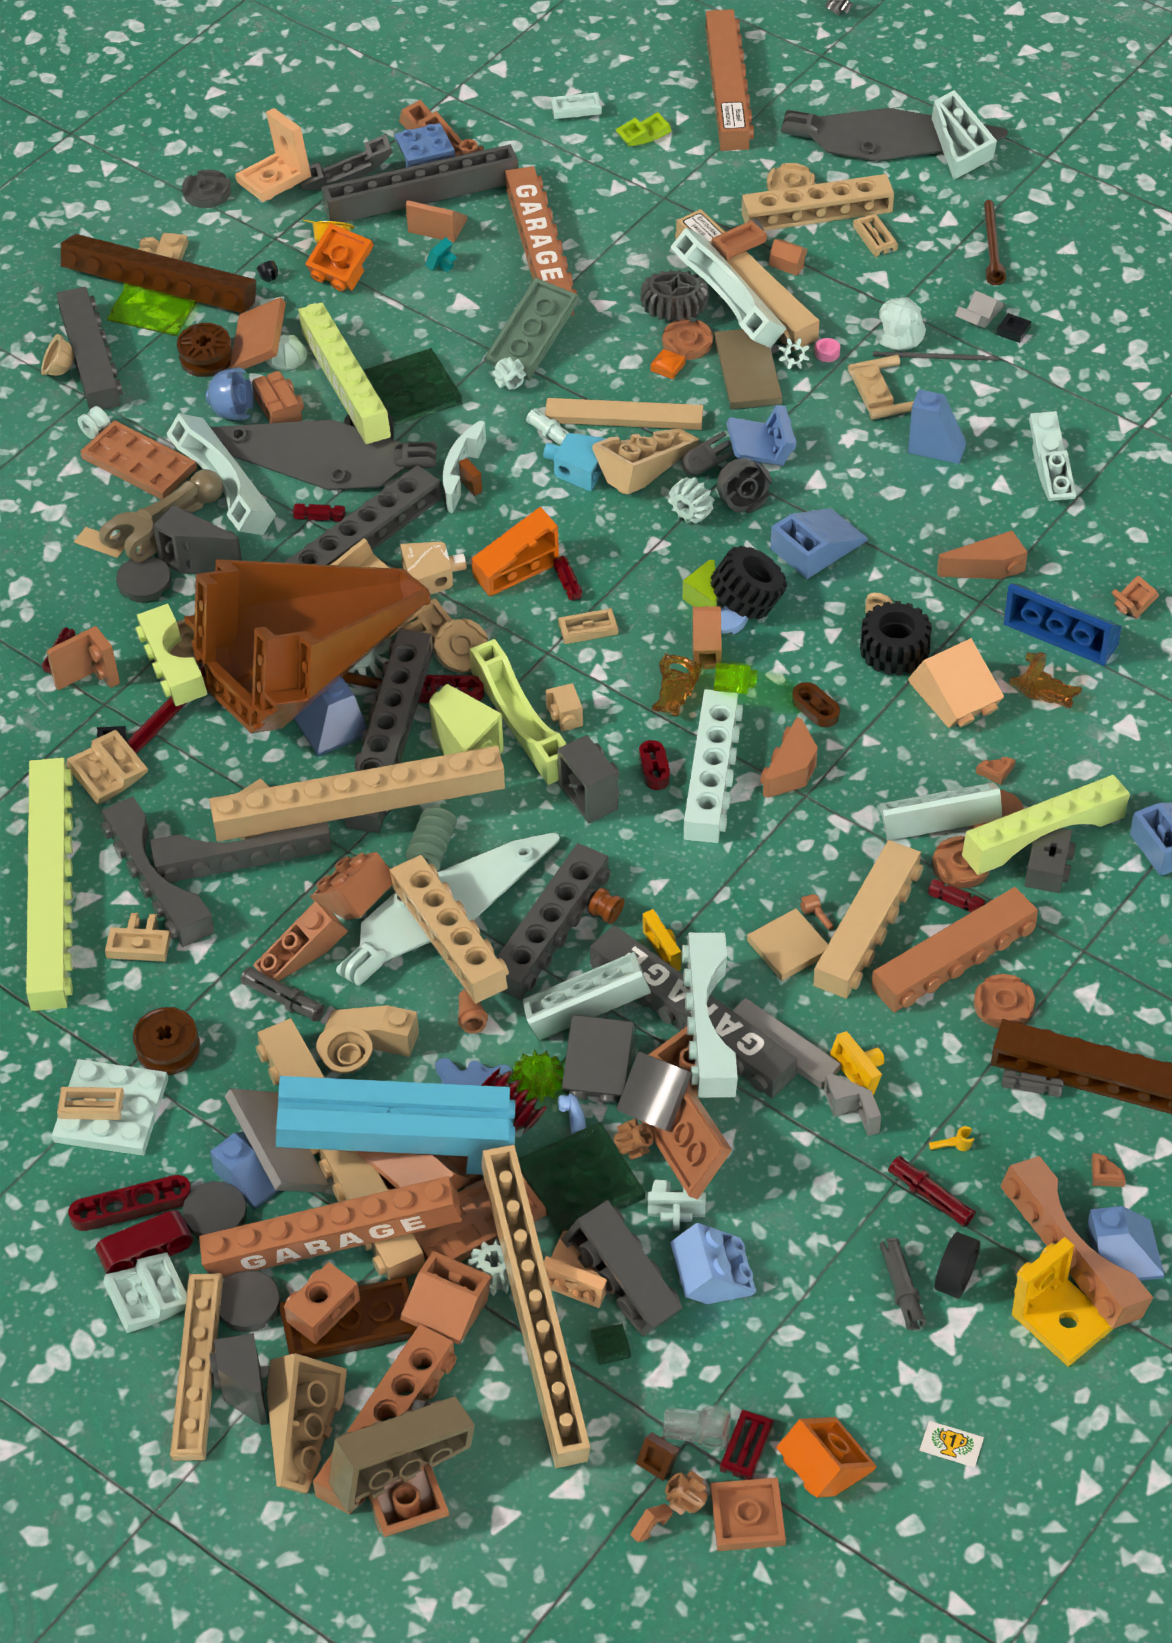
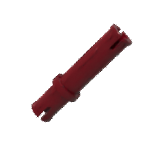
M901 1155L897 1156L890 1164L888 1172L908 1185L909 1191L923 1196L963 1228L968 1226L973 1220L976 1211L929 1178L930 1174L925 1170L920 1171Z

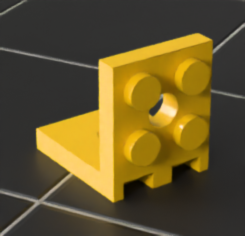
M1064 1237L1056 1244L1050 1243L1047 1245L1037 1260L1033 1263L1027 1262L1019 1269L1011 1315L1069 1367L1113 1329L1104 1317L1099 1314L1089 1298L1068 1280L1074 1244ZM1071 1318L1077 1325L1073 1328H1066L1060 1324L1059 1320Z

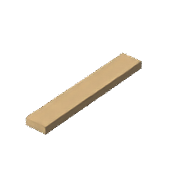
M547 398L545 416L550 419H556L562 424L702 430L703 405Z
M221 1273L189 1274L170 1452L172 1461L206 1460L214 1378L211 1371L209 1353H215L214 1339L218 1338L223 1287Z

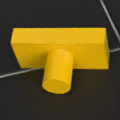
M847 1031L837 1034L829 1055L841 1063V1070L851 1082L871 1090L874 1095L882 1076L876 1067L884 1064L883 1052L879 1048H873L864 1052Z

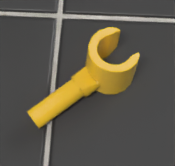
M963 1126L959 1128L956 1137L929 1142V1148L934 1150L955 1146L960 1151H968L975 1139L965 1138L970 1136L972 1128Z

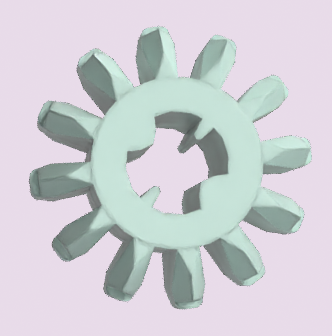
M686 477L671 488L668 502L673 505L672 511L677 512L678 519L683 517L687 524L690 522L697 524L714 509L712 504L715 500L709 495L711 490L704 487V482L699 483L696 477L692 479Z
M496 1238L493 1245L489 1246L483 1241L481 1250L473 1249L471 1253L472 1259H469L467 1266L492 1276L490 1293L493 1296L498 1289L507 1294L510 1282L500 1242Z

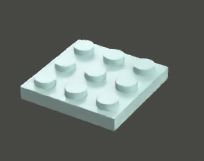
M78 1059L68 1087L123 1088L125 1095L122 1100L121 1120L57 1118L52 1133L53 1142L144 1156L168 1082L167 1072ZM67 1098V1100H84V1098ZM96 1099L101 1101H115V1099Z

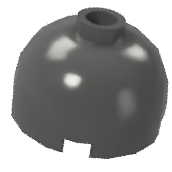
M748 458L735 459L727 463L720 471L717 478V491L720 499L734 512L739 513L746 510V513H750L760 508L770 495L768 492L769 483L772 485V478L769 471L759 462Z

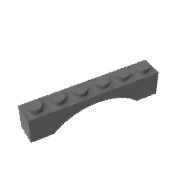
M132 796L101 810L104 822L100 825L105 837L113 839V846L120 859L125 858L127 861L126 867L133 879L137 877L140 881L139 887L146 899L150 897L153 901V910L159 919L163 917L166 921L165 927L166 930L170 931V937L172 939L177 938L181 946L185 947L214 933L212 915L199 895L169 883L151 866L146 856V843L149 836L147 819L135 798Z
M327 822L267 832L242 841L226 843L204 842L190 839L180 834L150 840L156 872L169 883L332 851Z

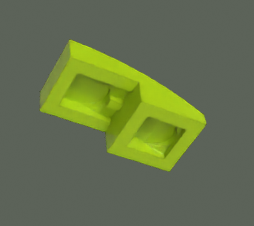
M656 112L642 122H639L635 117L615 129L616 133L628 146L649 143L672 132L670 124L659 112Z

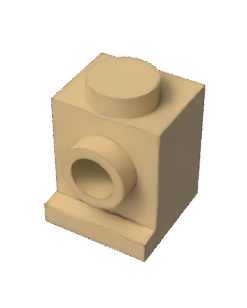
M573 683L546 689L547 711L550 712L553 722L558 721L561 731L582 727L583 707Z

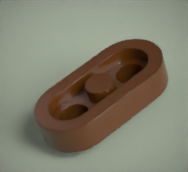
M803 682L794 687L792 692L793 705L813 723L820 727H831L839 721L840 707L838 703L817 685Z

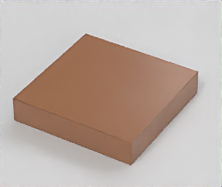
M778 1477L710 1483L717 1551L785 1546L786 1537Z

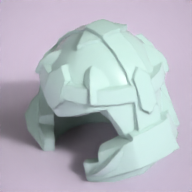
M907 297L890 299L884 303L879 310L880 321L883 323L884 332L880 333L879 337H876L879 343L890 350L897 351L917 347L923 340L926 332L922 320L921 307Z

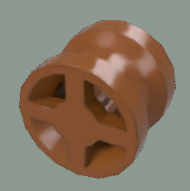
M602 887L592 897L588 912L593 916H601L603 921L608 924H613L623 910L624 898L618 895L612 896L609 890Z

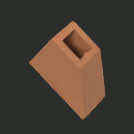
M721 606L693 607V669H721Z

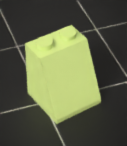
M446 684L439 692L437 691L432 695L429 701L432 738L444 755L498 746L500 754L504 751L502 714L449 684Z

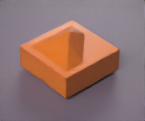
M662 349L650 364L651 371L674 379L686 364V357Z

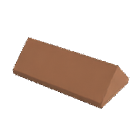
M355 1151L396 1188L449 1176L458 1191L468 1184L470 1180L468 1176L443 1155Z

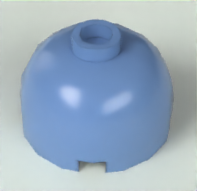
M238 367L218 372L212 378L206 391L207 403L216 415L223 419L231 421L245 420L250 416L245 415L247 408L253 409L252 384L250 379L245 380L243 373H246V371Z

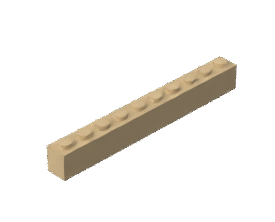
M492 746L209 798L216 840L219 842L505 789L504 767L499 747Z
M291 1018L257 1032L259 1045L255 1046L256 1052L262 1063H268L270 1067L268 1068V1073L275 1086L279 1084L280 1076L325 1078ZM310 1149L313 1155H319L321 1159L319 1165L325 1178L331 1177L334 1183L332 1189L338 1202L388 1190L378 1171L355 1151ZM413 1233L363 1245L366 1251L371 1249L374 1255L372 1261L377 1273L380 1276L384 1274L387 1280L409 1277L418 1273L424 1265L423 1251Z
M515 1145L484 1150L481 1168L555 1468L588 1462L591 1447Z

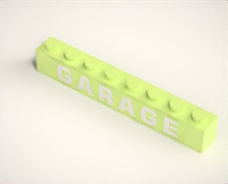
M322 302L314 303L298 309L302 335L365 444L390 438L387 410Z

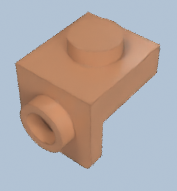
M1137 576L1121 593L1116 589L1111 592L1116 600L1114 606L1123 615L1129 613L1135 619L1159 597L1158 592L1140 576Z

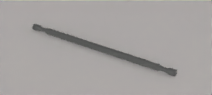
M873 351V356L886 357L899 355V357L992 361H997L998 356Z

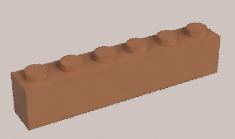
M1014 887L873 971L871 989L894 1013L903 1007H910L926 993L935 992L941 984L951 978H958L966 969L975 964L983 963L988 956L998 950L1006 949L1021 936L1025 937L1031 934L1036 927L1038 909Z

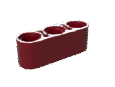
M171 1210L106 1236L96 1244L95 1251L105 1273L109 1274L134 1268L137 1259L166 1252L169 1257L189 1248L194 1238L182 1213L178 1210Z

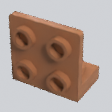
M96 626L47 650L51 673L57 690L92 673H95L99 680L103 679L110 688L120 684L113 647Z

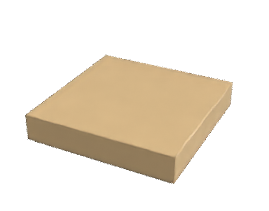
M797 908L747 935V942L781 981L819 961L828 945Z

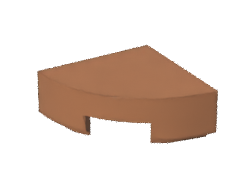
M1001 757V759L991 761L984 760L976 767V774L1002 785L1015 767L1016 760L1008 757Z
M1092 1153L1093 1186L1125 1187L1126 1179L1123 1170L1109 1161L1105 1155Z
M666 1503L646 1509L630 1535L638 1543L651 1537L649 1533L658 1522L664 1526L673 1515V1510Z

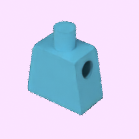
M569 433L560 446L547 443L543 457L554 461V474L557 478L592 491L602 473L592 447L594 443L607 438Z

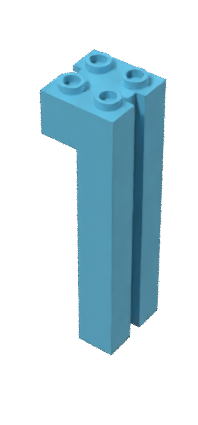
M280 1076L276 1147L468 1156L466 1174L483 1175L481 1165L484 1150L515 1144V1126H513L515 1100H510V1087Z

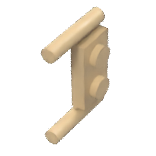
M899 355L848 365V372L852 375V379L869 412L871 420L912 412L914 401L893 404V396L879 370L900 365Z

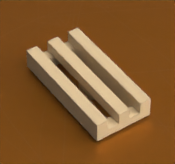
M876 213L853 220L854 229L875 257L879 256L881 251L883 254L889 252V249L892 251L898 249V243ZM879 233H880V235L883 237V239L886 241V243H884V242L882 241V239H881L880 236L878 235Z
M612 608L558 618V625L561 629L564 644L618 635V626Z
M61 1087L57 1111L58 1118L121 1120L122 1100L125 1095L124 1089ZM67 1098H84V1100H67ZM96 1099H115V1101H101Z

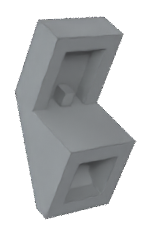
M975 290L968 308L965 309L959 306L955 316L986 328L1002 310L1005 303Z
M832 1073L825 1074L824 1093L833 1116L836 1117L858 1111L867 1135L880 1133L881 1114L871 1090Z

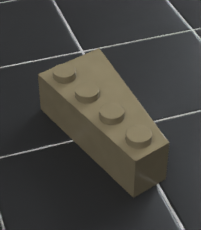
M456 1396L445 1400L435 1401L428 1406L414 1411H406L400 1416L383 1422H375L366 1428L344 1433L334 1440L329 1485L348 1513L358 1508L356 1501L369 1494L374 1499L386 1493L384 1489L386 1485L400 1478L403 1482H406L416 1477L415 1475L424 1465L429 1464L433 1468L470 1448L475 1424Z

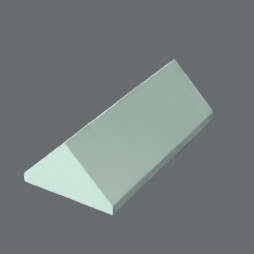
M994 782L879 804L887 841L982 824L1002 818L1000 788Z
M632 952L523 999L526 1019L537 1039L542 1040L570 1028L572 1015L596 1017L648 995L651 991L636 954Z

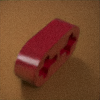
M644 741L639 747V762L644 782L652 790L665 789L670 783V768L665 748L659 741ZM653 752L656 759L651 760L649 753ZM658 770L660 778H656L653 771Z

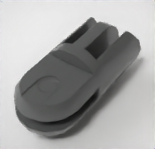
M723 431L688 451L682 458L681 465L683 470L689 475L697 476L734 456L732 449L719 458L716 457V454L732 445L730 440L714 448L710 446L725 437L726 433Z

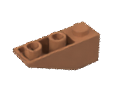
M315 901L253 966L257 971L276 981H280L327 953L348 930L330 910Z

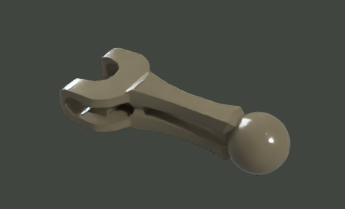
M209 469L196 472L190 481L186 480L177 490L164 499L139 509L137 512H125L114 516L101 527L100 541L112 549H117L124 545L129 559L135 562L144 561L157 552L153 525L173 505L193 513L202 509L204 503L215 502L223 492L221 477L215 471ZM114 530L120 531L110 539V535Z

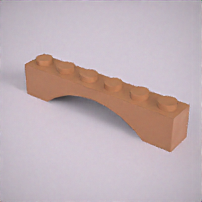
M1037 1156L1010 1165L1000 1187L1022 1213L1024 1219L1037 1232L1044 1244H1056L1064 1237L1074 1244L1069 1274L1111 1328L1114 1329L1143 1318L1153 1296L1134 1273L1103 1258L1074 1231L1060 1205L1057 1191L1058 1178L1042 1158Z

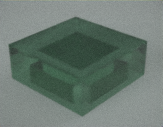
M623 1323L591 1330V1339L599 1365L631 1358V1350Z

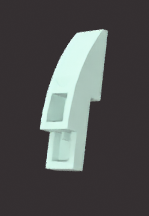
M1057 411L1031 413L1029 422L1033 437L1032 449L1039 478L1048 500L1076 499L1068 452L1064 450Z

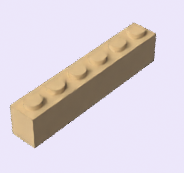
M891 840L887 841L815 966L813 986L847 999L852 988L856 990L859 987L864 967L869 968L874 959V949L877 945L881 946L887 935V926L889 923H895L899 914L900 903H906L911 892L910 885L913 881L917 882L922 874L923 865L920 864V851Z

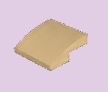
M117 730L92 740L91 748L67 758L66 762L67 768L72 770V774L97 805L123 792L148 772V768Z

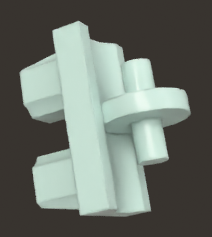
M667 1180L654 1181L652 1191L648 1192V1216L660 1217V1222H673V1231H679L680 1222H692V1217H705L706 1193H702L699 1199H694L688 1196L684 1188L683 1192H671V1182Z

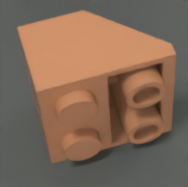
M377 852L369 854L360 853L351 858L346 856L335 865L336 870L331 875L325 876L316 884L318 889L310 897L313 901L318 902L345 920L360 918L392 886L390 868Z
M433 1251L416 1277L400 1320L416 1327L421 1324L460 1345L488 1301L492 1276Z

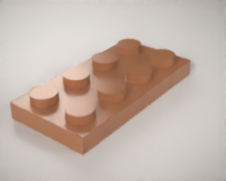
M115 420L80 451L82 459L161 500L170 495L197 469L196 461Z
M523 1177L533 1221L535 1222L547 1215L546 1208ZM484 1179L458 1192L461 1222L413 1233L426 1261L431 1253L435 1251L461 1262L471 1257L473 1249L481 1250L483 1241L489 1246L493 1245L496 1238L499 1241Z

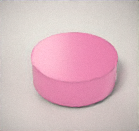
M823 338L816 342L814 354L822 362H833L839 358L841 347L835 339Z

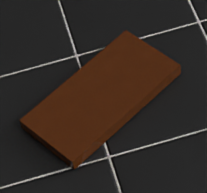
M407 1276L358 1286L360 1301L316 1344L287 1323L284 1309L286 1302L279 1303L289 1355L296 1353L312 1359H320L409 1340L417 1327L400 1320L410 1295ZM319 1299V1300H316V1301H314V1302H315V1303H321V1302H324L325 1300H324V1299Z

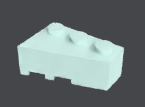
M955 90L934 101L932 121L953 180L994 158L997 140Z

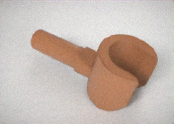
M811 894L801 898L800 907L804 914L814 912L828 931L834 928L832 922L823 913L817 895Z

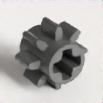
M827 0L825 7L840 15L842 11L848 13L853 3L849 0Z

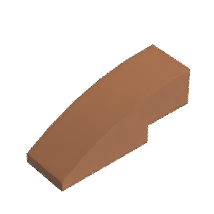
M421 100L401 110L399 122L406 129L412 130L429 124L440 123L454 150L455 146H459L462 141L437 111L432 113Z

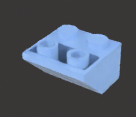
M696 1223L670 1242L686 1298L705 1304H712L752 1296L756 1293L753 1273L749 1268L745 1254V1245L740 1237Z

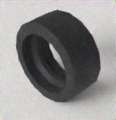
M959 1232L953 1234L936 1275L935 1290L957 1299L962 1296L979 1255L981 1245L979 1240Z

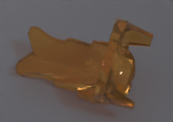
M1027 652L1025 660L1031 664L1022 676L1010 678V684L1018 687L1019 691L1028 698L1041 699L1048 703H1056L1065 708H1071L1073 706L1072 698L1080 694L1082 688L1065 685L1061 680L1051 678L1050 674L1044 672L1046 653Z
M665 653L659 662L660 672L663 676L662 689L659 692L660 699L652 706V710L669 712L673 716H679L681 705L685 704L687 696H691L695 690V684L702 673L705 662L698 664L688 658ZM674 663L681 664L689 670V673L670 669V665Z

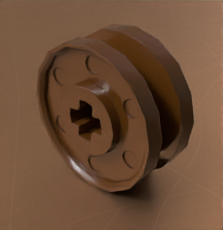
M214 323L191 325L182 331L177 340L180 364L188 374L197 377H210L226 370L230 366L233 351L231 348V338L228 331L220 325Z
M161 1007L148 1012L140 1018L133 1032L136 1053L140 1064L145 1069L167 1072V1075H174L185 1071L193 1065L199 1056L201 1043L195 1022L187 1012L175 1007Z

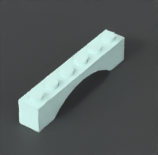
M685 228L672 244V250L725 300L736 315L741 328L753 341L771 348L786 330V327L703 235Z
M178 413L167 432V436L180 452L196 461L203 469L215 471L221 477L223 493L228 504L226 515L237 530L264 535L276 515L206 421L201 417Z
M688 933V944L682 945V963H688V969H684L683 974L684 987H689L690 992L685 994L686 1011H691L692 1017H687V1034L693 1035V1041H689V1060H695V1066H691V1085H697L698 1098L736 1097L738 1080L736 1053L723 1042L715 1031L707 1009L710 994L716 984L725 976L727 961L725 933Z

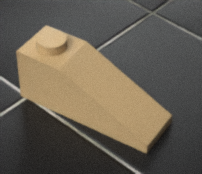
M388 1005L332 1010L324 1028L325 1031L332 1026L346 1025L363 1029L369 1035L373 1049L406 1057L411 1056L419 1034L417 1012Z

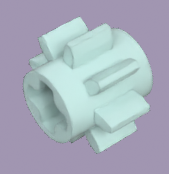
M787 338L788 345L786 347L779 346V349L784 352L779 361L787 360L788 369L792 367V364H796L801 369L802 365L800 362L803 359H810L804 352L809 349V346L801 347V338H798L796 343H792ZM791 347H794L796 350H801V352L797 354L798 359L794 360L792 357L787 356L791 353Z
M510 357L501 359L496 364L495 371L492 372L495 376L494 381L501 389L506 386L508 390L518 388L526 376L523 370L524 366L520 360L517 359L513 362Z

